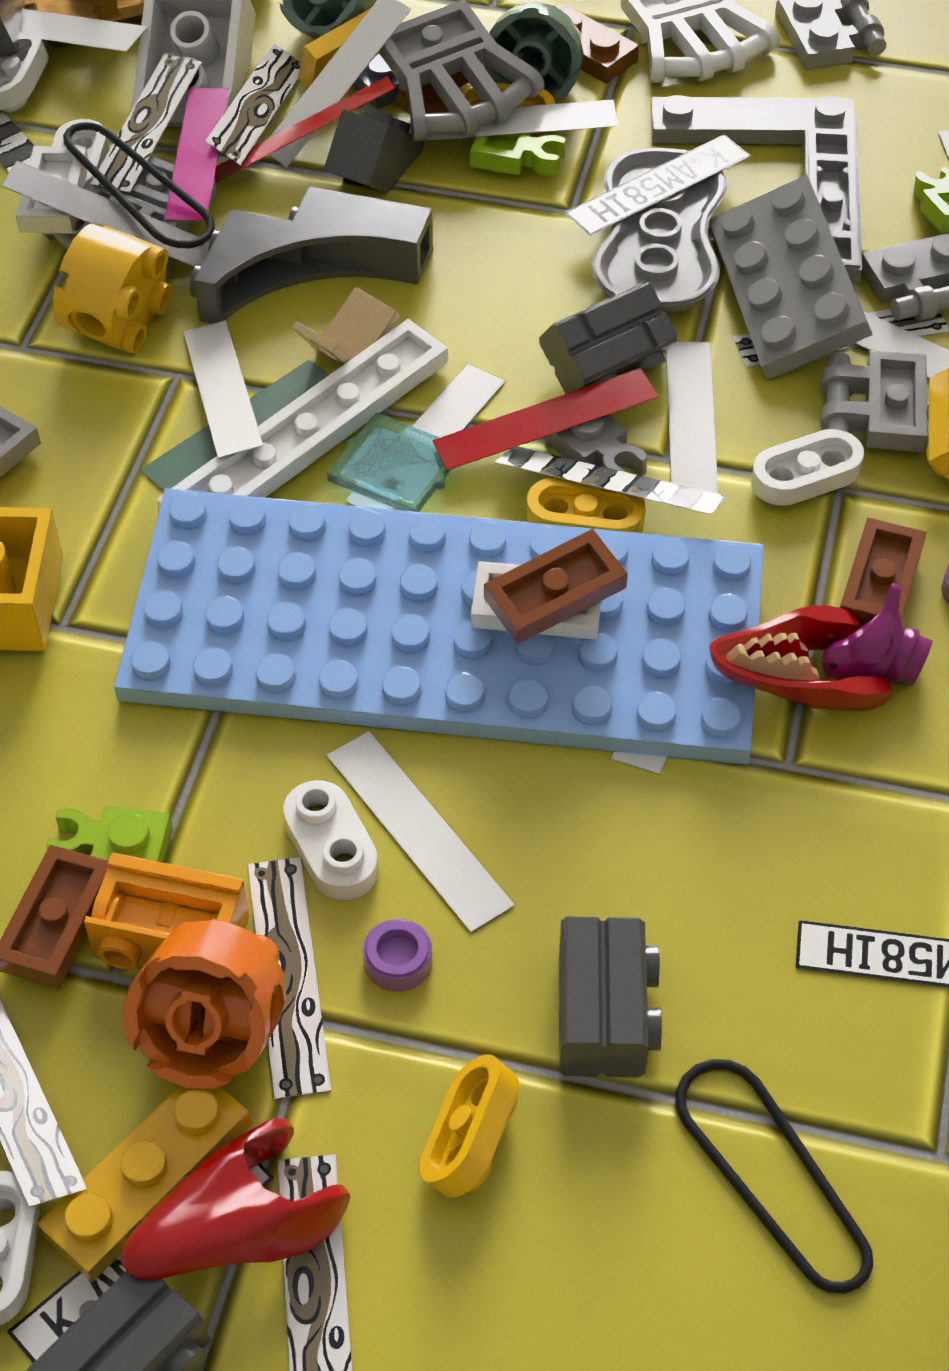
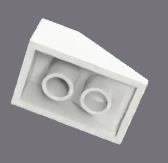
M144 0L141 25L148 26V28L140 36L131 111L164 54L202 61L167 127H182L190 87L229 88L227 110L243 87L251 61L256 18L251 1Z

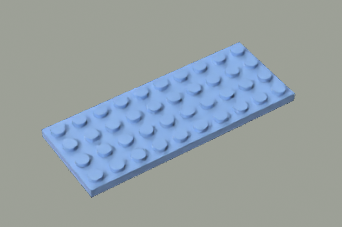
M165 488L114 689L117 700L123 702L749 765L755 688L730 680L715 669L710 657L709 646L713 640L720 636L759 626L764 545L594 529L628 573L626 589L601 602L598 640L537 634L517 645L508 631L471 628V609L478 561L522 565L592 528Z

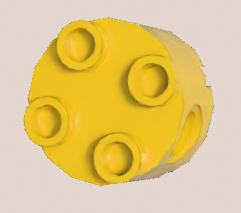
M93 223L85 226L73 239L59 268V271L69 275L66 280L65 289L57 285L54 286L52 298L53 315L57 324L134 355L137 354L145 342L148 323L155 314L163 315L167 311L172 299L173 286L165 282L168 251L100 223L99 226Z

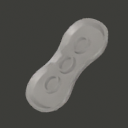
M645 148L626 152L618 156L607 168L604 175L605 191L607 192L689 151L669 148ZM723 171L612 225L609 235L596 251L592 262L595 280L608 298L647 281L651 283L662 304V312L672 313L691 309L714 289L719 279L720 270L718 260L708 240V224L710 217L726 193L727 183Z

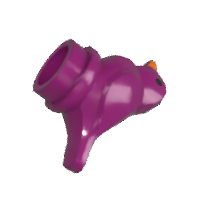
M891 583L882 610L849 637L836 641L825 649L821 656V665L827 675V681H839L856 676L880 678L884 676L892 684L900 681L911 687L914 685L926 662L933 641L919 635L920 631L916 628L905 629L899 610L901 585Z

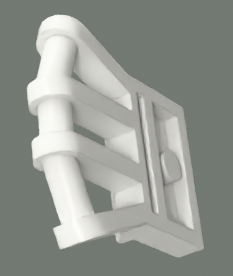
M621 0L620 8L641 34V43H647L650 83H663L664 78L695 77L697 81L701 82L712 79L714 73L726 70L728 73L741 71L744 69L746 62L758 54H769L780 43L778 31L772 24L736 4L734 0ZM728 27L744 35L747 39L739 42ZM701 29L718 51L710 53L694 31ZM671 37L685 57H664L662 39Z

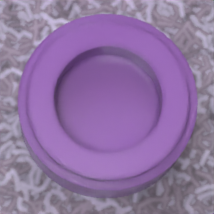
M393 919L378 924L368 933L363 944L365 971L374 984L385 990L406 991L418 986L427 978L432 968V944L429 935L421 926L409 920Z

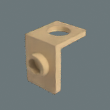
M355 287L322 336L298 321L294 323L292 328L317 352L336 364L343 366L389 333L400 315L393 308L360 288Z

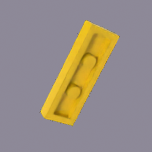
M179 1086L83 1179L87 1187L86 1190L65 1196L36 1224L41 1236L93 1283L121 1255L129 1236L152 1210L217 1149L239 1137L252 1124L250 1112L221 1087L216 1089H187Z

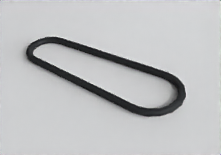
M93 122L76 123L66 129L63 140L69 152L155 239L174 248L186 249L201 246L210 240L215 226L209 212L103 125ZM82 130H92L104 135L198 212L206 221L207 228L205 233L199 238L192 240H176L159 232L79 151L71 141L72 135Z
M710 1059L695 1064L682 1076L675 1091L676 1110L682 1124L805 1277L816 1287L829 1293L845 1294L860 1288L869 1279L871 1274L873 1251L865 1235L761 1080L746 1066L731 1060ZM711 1070H728L742 1076L753 1087L858 1245L862 1254V1265L859 1272L852 1279L844 1282L830 1281L815 1271L691 1118L686 1107V1092L690 1083L700 1074Z

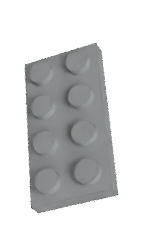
M808 174L737 207L731 208L709 220L758 360L767 380L873 335Z

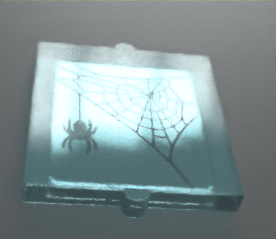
M376 412L356 438H349L346 441L347 449L327 472V480L397 510L419 512L436 489L441 490L445 487V478L451 470L446 471L432 440L440 437Z

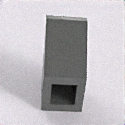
M363 105L360 115L342 109L323 171L389 193L421 153L425 141H413L412 135L409 134L411 124L393 118V115Z

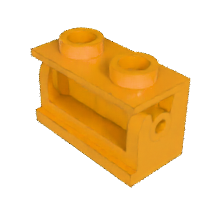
M112 852L107 863L108 869L93 905L91 917L86 916L84 920L94 957L100 958L103 962L115 968L130 970L137 966L143 967L154 951L177 925L183 922L225 921L245 929L249 918V909L243 879Z

